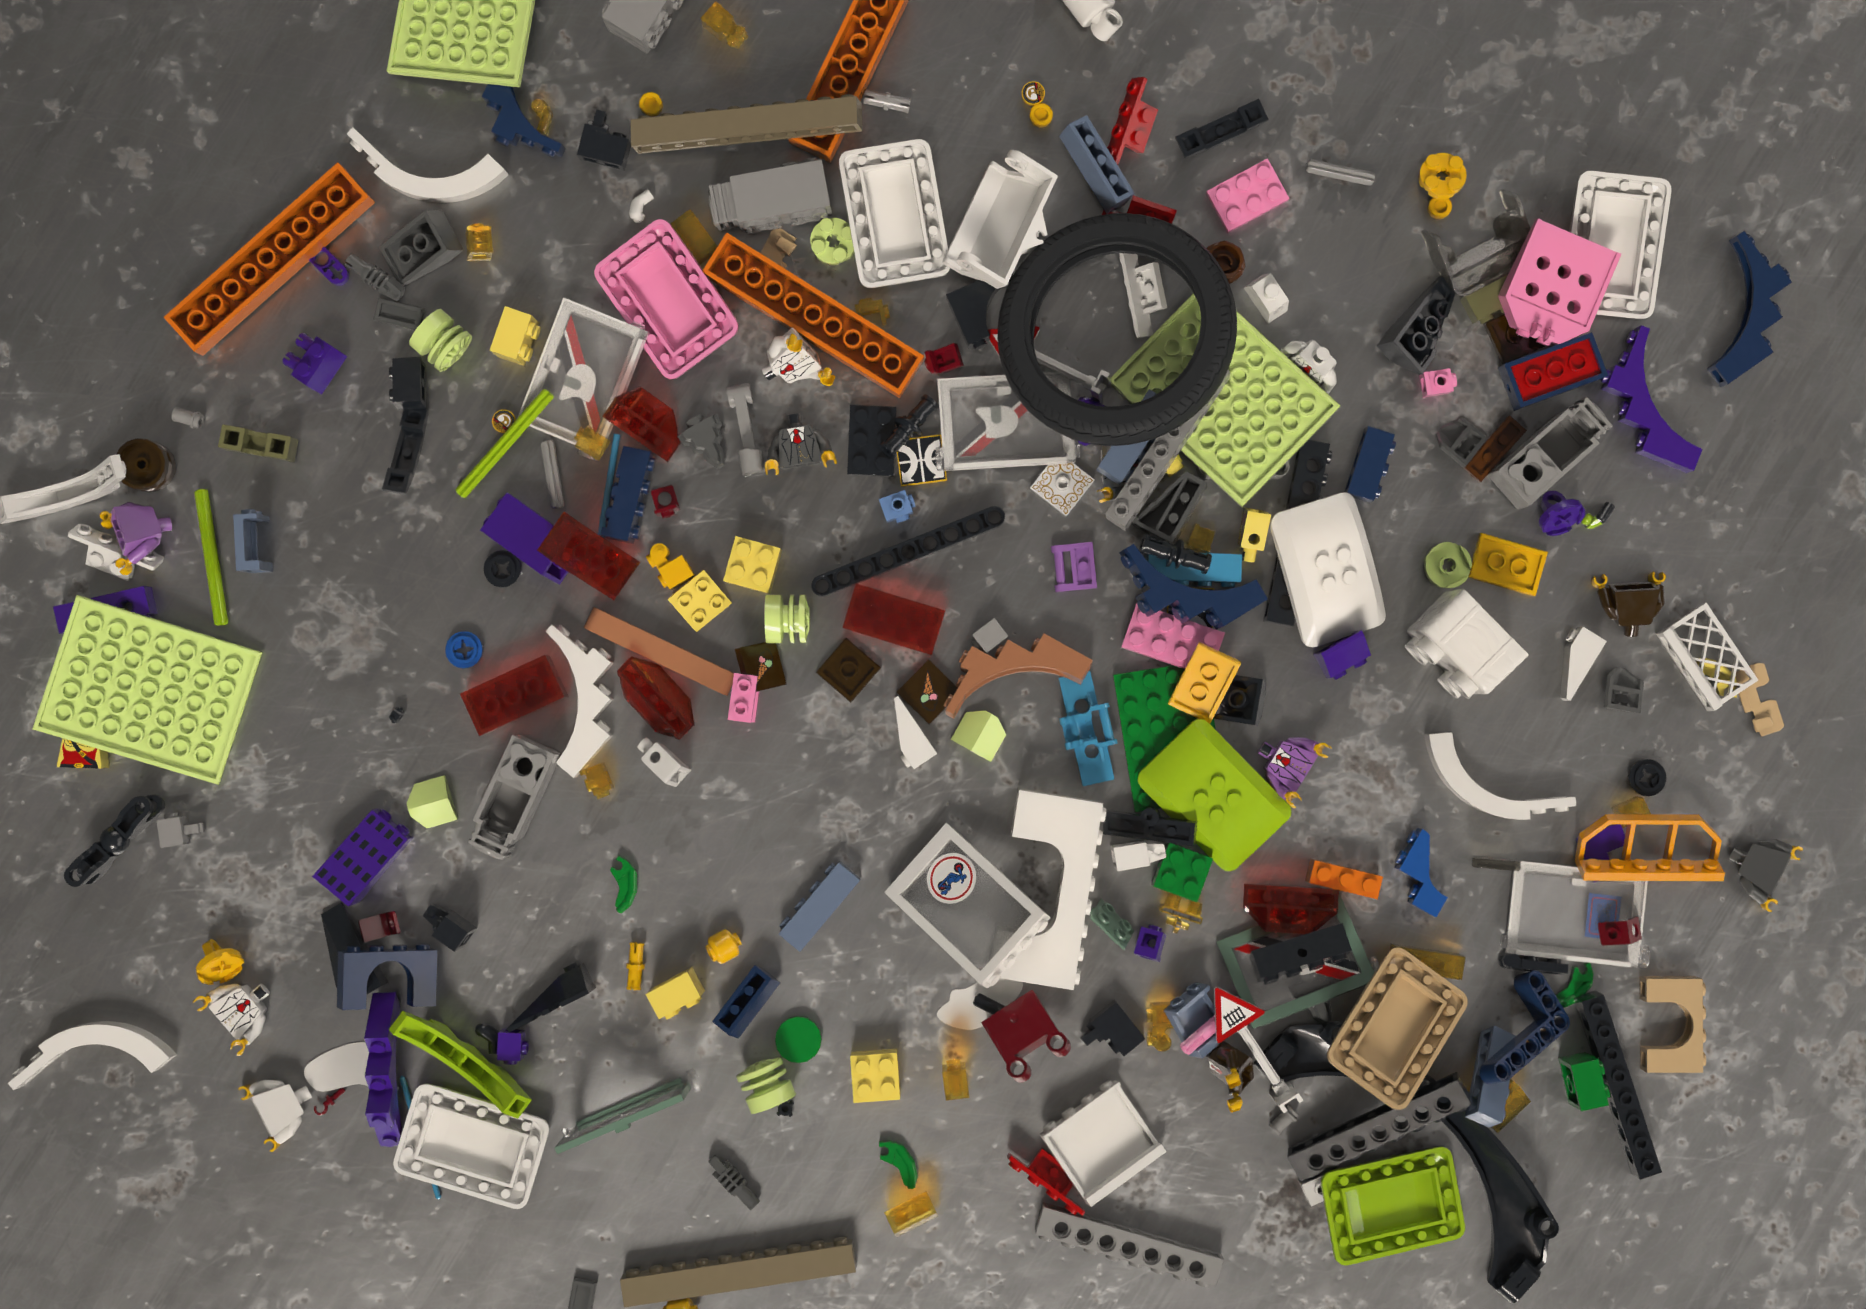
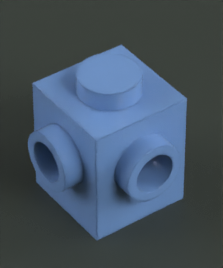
M905 490L879 499L887 523L894 520L897 523L909 520V515L913 514L912 508L916 507L912 494L907 495Z

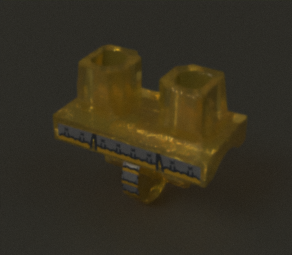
M1169 893L1164 904H1160L1159 910L1176 916L1175 919L1167 917L1165 922L1173 926L1172 933L1177 934L1180 928L1188 931L1190 924L1182 922V919L1201 925L1203 920L1200 916L1202 903L1189 900L1187 909L1184 911L1178 909L1182 897Z

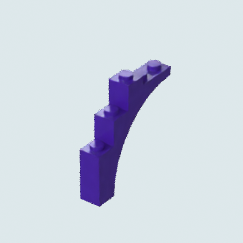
M1641 325L1631 330L1628 334L1626 343L1629 344L1626 351H1623L1618 359L1620 366L1614 365L1606 369L1608 376L1601 379L1603 383L1601 390L1626 399L1619 407L1618 414H1620L1618 421L1643 431L1637 437L1635 445L1638 447L1635 453L1682 472H1692L1696 468L1703 449L1689 443L1673 431L1660 416L1652 402L1646 385L1644 371L1645 345L1650 328Z
M396 992L372 993L364 1037L369 1051L365 1078L369 1087L365 1115L369 1126L375 1129L380 1146L386 1147L398 1146L403 1131L396 1081L397 1036L389 1031V1028L395 1022L400 1012V1004Z

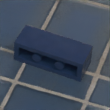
M1370 426L1364 429L1344 492L1368 503L1373 502L1375 498H1379L1382 486L1379 485L1382 476H1386L1389 464L1386 463L1389 454H1393L1396 442L1393 441L1395 434Z
M754 965L712 1022L729 1036L739 1039L781 982L765 969Z

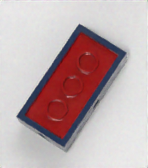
M1592 332L1498 367L1513 411L1608 376Z

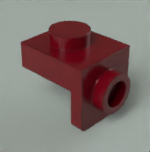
M952 343L934 351L927 350L924 352L926 357L924 360L925 366L931 374L940 375L964 366L957 343Z

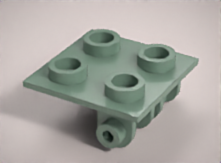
M1100 899L1096 907L1091 909L1090 919L1124 950L1134 930L1126 919H1122L1115 912L1111 904L1105 903Z

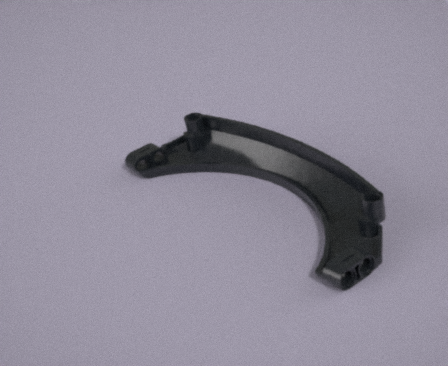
M1331 1021L1325 1027L1321 1024L1289 1025L1263 1051L1279 1078L1285 1082L1314 1076L1348 1077L1334 1067L1327 1058V1051L1334 1040L1332 1032L1335 1028L1342 1026L1343 1023L1340 1021ZM1255 1060L1253 1065L1267 1077L1258 1061ZM1427 1074L1419 1088L1436 1080ZM1440 1097L1438 1099L1441 1103H1446L1450 1100L1447 1097ZM1466 1110L1461 1113L1454 1112L1447 1115L1442 1123L1454 1134L1467 1152L1481 1181L1489 1209L1491 1258L1487 1272V1282L1508 1302L1513 1304L1540 1277V1269L1546 1264L1549 1239L1554 1238L1558 1234L1559 1225L1528 1175L1488 1127L1465 1117ZM1550 1221L1549 1228L1541 1230L1542 1223Z

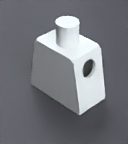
M1271 273L1261 275L1244 287L1267 324L1287 312L1289 300Z
M646 737L637 746L644 753L641 760L665 784L677 787L691 771L685 763L661 743L656 742L653 744Z

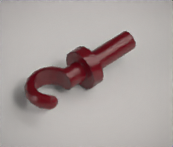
M342 1087L332 1096L327 1095V1100L323 1102L325 1106L324 1111L319 1113L317 1106H314V1112L319 1116L326 1114L328 1106L330 1104L333 1106L335 1100L346 1090Z

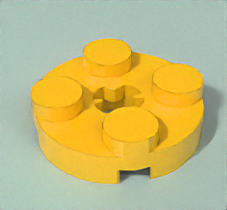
M1448 153L1431 154L1426 158L1420 168L1418 180L1420 186L1424 187L1431 197L1449 199L1463 188L1467 174L1462 158ZM1445 172L1448 177L1445 180H1440V176L1437 177L1436 174Z

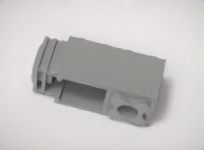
M609 0L602 10V18L610 32L648 54L650 49H655L663 32L671 23L672 13L681 7L684 0Z
M808 158L797 162H786L780 164L778 168L730 176V181L709 185L708 199L714 226L719 231L740 228L742 232L746 231V234H753L764 230L779 229L783 227L782 224L787 223L801 225L807 222L821 221L832 215L822 159Z
M1587 397L1576 401L1568 409L1555 414L1487 475L1517 509L1528 507L1598 446L1600 443L1597 440L1600 436L1605 434L1606 430L1613 427L1602 410Z
M521 734L512 735L475 814L473 821L476 822L474 827L476 830L472 832L471 836L473 837L467 843L471 844L475 849L498 859L511 857L512 853L510 851L514 850V843L524 838L558 765L556 762L562 753Z

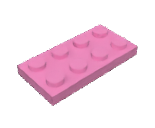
M1136 603L1121 648L1185 669L1198 642L1219 651L1225 632L1189 620L1181 623L1174 615L1162 611L1147 617L1146 614L1140 611Z

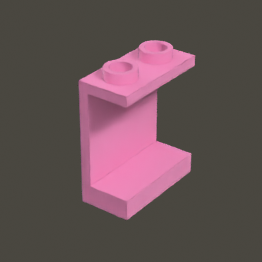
M734 673L728 720L748 723L756 722L760 691L756 692L758 676Z

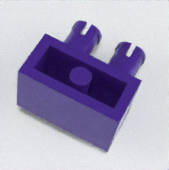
M301 333L299 337L303 341L297 338L295 343L304 349L306 353L301 359L293 352H288L286 356L290 360L284 357L283 364L293 370L291 373L293 377L322 395L348 356L317 336L315 339H312L306 333Z

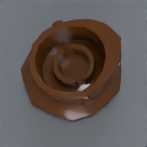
M1224 240L1206 248L1222 268L1229 284L1236 281L1243 274L1246 266L1240 247Z

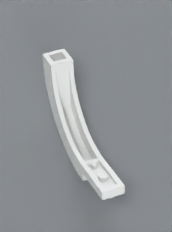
M353 127L347 133L352 139L349 143L359 153L364 150L369 155L366 159L376 168L373 172L396 191L421 201L450 203L467 200L487 192L509 175L501 165L487 154L476 165L454 176L444 178L415 176L400 170L390 163Z
M120 454L111 455L93 470L76 478L40 489L1 496L0 523L15 522L58 512L103 497L120 488L119 482L126 477V465L124 461H121Z
M1452 732L1424 734L1430 760L1440 779L1459 799L1479 811L1502 818L1527 820L1531 819L1530 810L1532 814L1546 813V809L1554 808L1555 812L1569 811V807L1576 806V797L1574 796L1510 800L1493 795L1474 782L1464 770L1456 754Z
M114 1021L90 1022L62 1031L38 1046L41 1051L30 1059L32 1063L27 1068L22 1066L12 1074L14 1078L8 1084L13 1091L23 1087L60 1055L73 1047L100 1044L119 1048L137 1058L151 1073L159 1070L177 1054L160 1038L137 1026Z

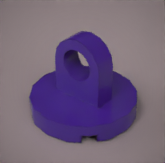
M1558 491L1545 492L1540 504L1544 513L1539 519V526L1543 533L1546 532L1549 536L1567 533L1572 529V525L1581 523L1585 516V508L1579 500H1566L1563 494ZM1548 500H1554L1557 503L1553 505Z

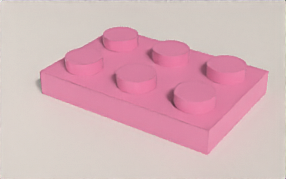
M1268 158L1206 191V195L1227 233L1289 200Z

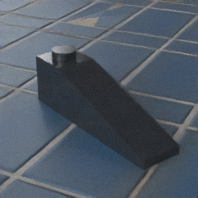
M1442 276L1438 277L1388 329L1376 346L1390 362L1419 375L1424 373L1435 358L1437 351L1435 346L1438 338L1442 336L1443 331L1441 328L1444 319L1449 315L1456 294L1454 289Z
M342 902L321 914L336 988L338 951L346 950V946H360V950H369ZM379 965L369 975L367 995L388 983Z
M574 962L564 967L565 972L507 1028L508 1032L526 1025L539 1016L546 1015L559 1008V1006L563 1007L593 991L596 987L585 964L577 965Z

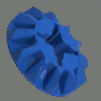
M461 631L449 638L446 643L445 652L451 664L458 668H469L476 665L482 657L483 646L476 635L471 632ZM463 641L466 647L474 648L467 652L466 657H464L463 653L455 652L462 648Z

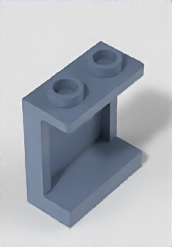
M254 509L241 510V514H233L236 571L246 573L273 572V563L258 559L257 523L268 522L270 517L262 515V511H255Z
M1196 982L1186 988L1187 991L1181 996L1174 998L1170 1005L1164 1009L1181 1042L1186 1040L1215 1015V1007L1207 994L1211 989L1208 984ZM1216 1033L1189 1056L1203 1059L1220 1044L1216 1041Z

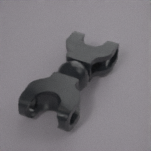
M156 794L147 795L146 797H134L120 811L117 819L111 824L112 826L102 832L100 841L95 842L89 849L78 856L65 870L64 879L66 883L72 887H78L99 881L110 869L119 854L127 850L130 845V839L136 838L164 811L165 802L162 797ZM151 800L156 801L157 803V809L154 812V807ZM76 869L79 881L73 879V872Z

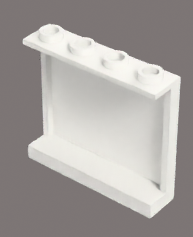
M1116 1080L1104 1082L1099 1087L1100 1091L1094 1095L1090 1093L1080 1100L1082 1104L1075 1109L1071 1107L1061 1114L1063 1118L1056 1123L1055 1121L1049 1122L1042 1128L1044 1131L1039 1134L1085 1203L1090 1207L1166 1153L1162 1144L1157 1142L1121 1089L1120 1082Z

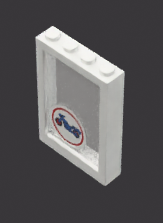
M947 823L884 892L978 983L986 988L995 985L999 981L1000 974L1004 969L1011 967L1015 963L1016 956L1021 950H1025L1030 946L1032 938L1037 932L1040 933L1048 925L1047 921L1051 918Z

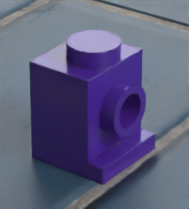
M1150 924L1148 928L1141 926L1134 954L1138 957L1160 962L1166 934L1162 932V928ZM1151 939L1156 940V944L1154 947H1149V941Z

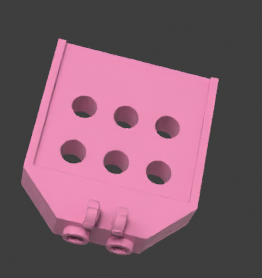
M1535 219L1498 295L1509 327L1516 329V334L1522 337L1529 338L1530 336L1537 338V343L1547 347L1550 344H1561L1588 332L1619 262L1621 253L1584 239L1541 219ZM1539 257H1541L1544 262L1543 267L1541 269H1539L1537 266V260ZM1560 266L1564 268V275L1561 278L1558 275V268ZM1580 275H1583L1585 278L1583 286H1580L1578 282ZM1528 284H1531L1533 288L1531 295H1527L1525 290ZM1550 292L1553 295V301L1551 304H1549L1546 299L1548 293ZM1570 301L1574 304V309L1571 313L1567 309Z

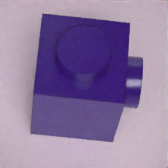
M502 1029L498 1032L497 1060L503 1061V1064L506 1065L518 1064V1061H521L524 1055L528 1054L529 1042L525 1041V1030L515 1029L508 1032L507 1029Z

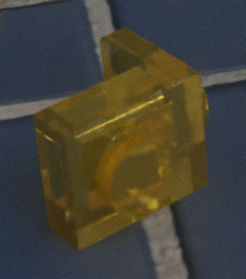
M865 298L859 300V304H855L858 315L866 316L880 313L882 326L887 325L886 319L890 318L888 304L883 305L882 299L873 301L872 298Z

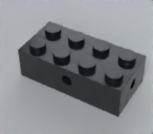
M1343 923L1253 950L1249 958L1257 982H1264V985L1277 982L1280 979L1279 976L1282 975L1291 978L1300 975L1302 969L1305 968L1313 971L1322 968L1325 962L1331 961L1332 964L1345 961L1352 949Z

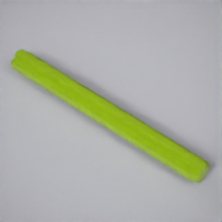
M543 389L458 485L455 489L457 494L466 498L554 398L549 390Z
M207 489L195 490L194 495L213 619L216 626L228 624L209 493Z

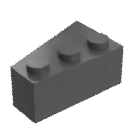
M1185 472L1133 520V526L1161 541H1168L1174 545L1207 489V482Z

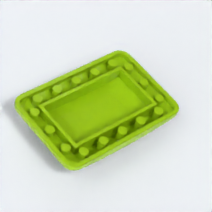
M1204 719L1192 721L1138 774L1137 779L1140 787L1170 818L1197 821L1196 844L1225 871L1237 869L1291 817V807Z
M1437 1146L1332 1170L1322 1176L1321 1189L1335 1260L1344 1266L1461 1238L1465 1232V1222L1453 1157L1449 1149Z

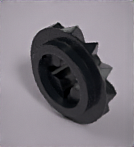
M496 551L486 559L484 575L494 586L509 587L517 582L521 574V563L509 551ZM497 562L501 565L508 563L506 569L510 575L501 573L496 577L499 568L495 563Z
M1651 759L1639 760L1635 765L1631 766V771L1628 775L1629 785L1635 793L1642 796H1654L1662 791L1666 784V772L1660 763ZM1644 771L1647 774H1655L1649 779V784L1645 781H1639L1644 777Z

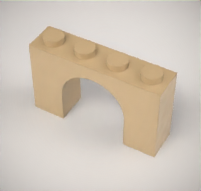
M1639 976L1640 1000L1645 1002L1676 1003L1683 1010L1686 1018L1685 1031L1675 1043L1666 1046H1640V1069L1647 1073H1703V1066L1706 1065V1055L1703 1052V1043L1706 1042V1032L1703 1029V1020L1706 1018L1703 996L1706 994V986L1703 979L1696 976Z

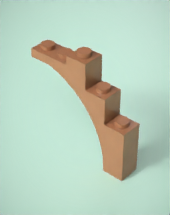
M1043 634L1041 639L1036 638L1031 647L1033 653L1007 640L1005 645L1001 644L995 653L997 659L972 646L969 651H964L959 660L962 663L961 671L966 673V675L962 674L956 683L958 689L955 694L948 696L944 704L946 715L954 719L965 699L974 691L997 678L1009 674L1045 672L1065 677L1081 685L1092 666L1093 660L1046 634Z

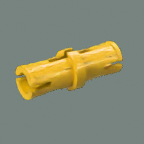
M630 942L629 963H626V968L628 969L626 989L641 990L642 970L645 968V964H643L644 943Z

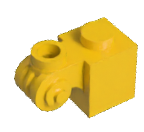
M657 543L652 546L646 558L652 568H658L660 575L657 577L664 588L668 586L670 590H673L696 576L683 555L668 561L669 548L662 543Z

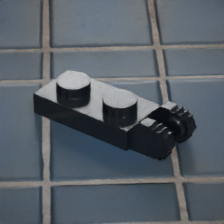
M1509 953L1500 956L1498 961L1499 965L1504 969L1528 972L1535 970L1555 975L1568 974L1569 964H1561V959L1547 958V962L1538 961V957L1524 956L1521 959L1517 954Z

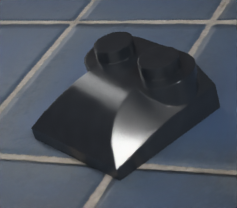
M1235 675L1213 719L1258 726L1262 717L1266 695L1265 680Z

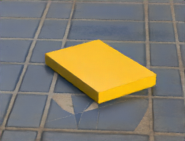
M1479 533L1472 557V568L1468 578L1534 597L1537 593L1548 552Z
M1198 642L1168 704L1198 719H1204L1210 724L1241 665V661Z

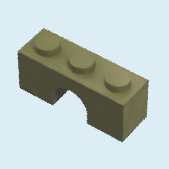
M222 424L218 447L228 451L295 462L299 440L290 436L256 432Z

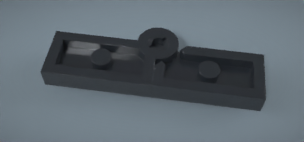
M1147 807L1141 814L1106 810V817L1103 822L1104 835L1188 846L1196 844L1197 821L1161 817L1159 810L1155 807Z

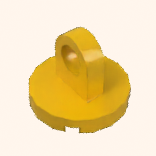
M213 939L208 940L202 945L205 957L196 966V975L201 983L207 985H214L213 982L217 981L225 983L241 972L244 959L238 950L232 948L222 949Z

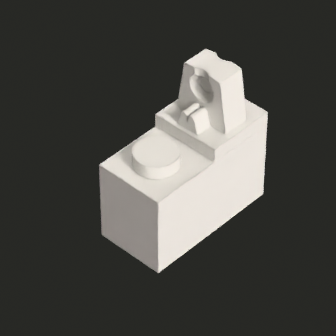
M1131 841L1110 845L1113 866L1117 871L1150 866L1151 862L1166 858L1163 843L1146 844L1145 841Z

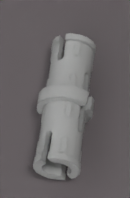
M866 89L865 96L874 97V99L864 97L863 104L884 107L883 110L886 111L893 109L909 113L910 107L900 104L910 105L911 98L893 96L891 92L884 94Z

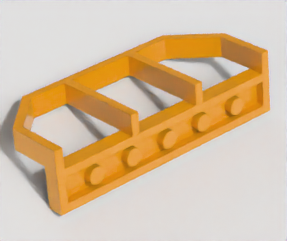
M1605 814L1579 833L1575 864L1583 881H1724L1725 872L1718 861L1722 840L1699 814ZM1610 824H1627L1621 860H1597L1593 858L1583 860L1588 840ZM1636 824L1669 825L1663 859L1630 860ZM1678 825H1700L1713 838L1709 859L1672 860Z

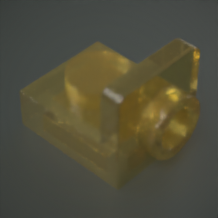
M589 425L585 429L580 427L574 437V440L577 441L575 447L598 461L611 442L610 439L593 430Z

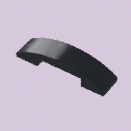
M1257 99L1199 128L1195 127L1177 135L1175 139L1184 158H1188L1230 141L1265 123L1269 119L1260 100Z
M427 408L403 410L399 425L401 431L391 467L386 472L382 487L383 491L406 495L413 480L422 450L429 411Z

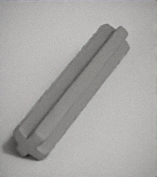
M1313 159L1308 161L1306 172L1367 186H1371L1375 179L1373 172Z
M546 440L541 442V450L551 508L557 509L564 507L563 492L555 443L553 440Z

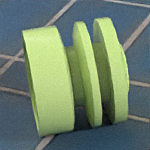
M438 309L426 317L416 328L409 340V345L420 355L424 356L429 353L427 361L435 364L434 367L440 372L447 370L459 360L472 341V335L467 331L463 332L464 328L460 325L452 328L454 320L442 309Z
M766 595V643H782L784 633H789L791 643H795L796 633H799L800 643H807V636L810 630V607L808 606L806 595L799 596V605H795L794 595H790L788 605H784L782 595Z
M781 1057L761 1060L748 1066L743 1072L736 1075L738 1082L749 1080L741 1086L742 1091L753 1089L754 1093L745 1099L751 1114L771 1109L796 1095L791 1080L779 1081L778 1079L787 1072L786 1068L775 1070V1068L783 1064Z

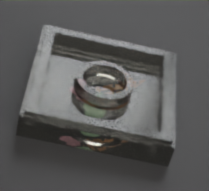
M1473 856L1472 866L1475 868L1519 871L1521 869V860Z

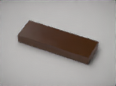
M1510 415L1507 416L1463 469L1476 481L1482 482L1527 430Z

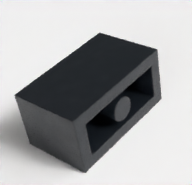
M421 357L392 358V367H389V377L393 385V389H389L390 402L398 410L425 409V363Z

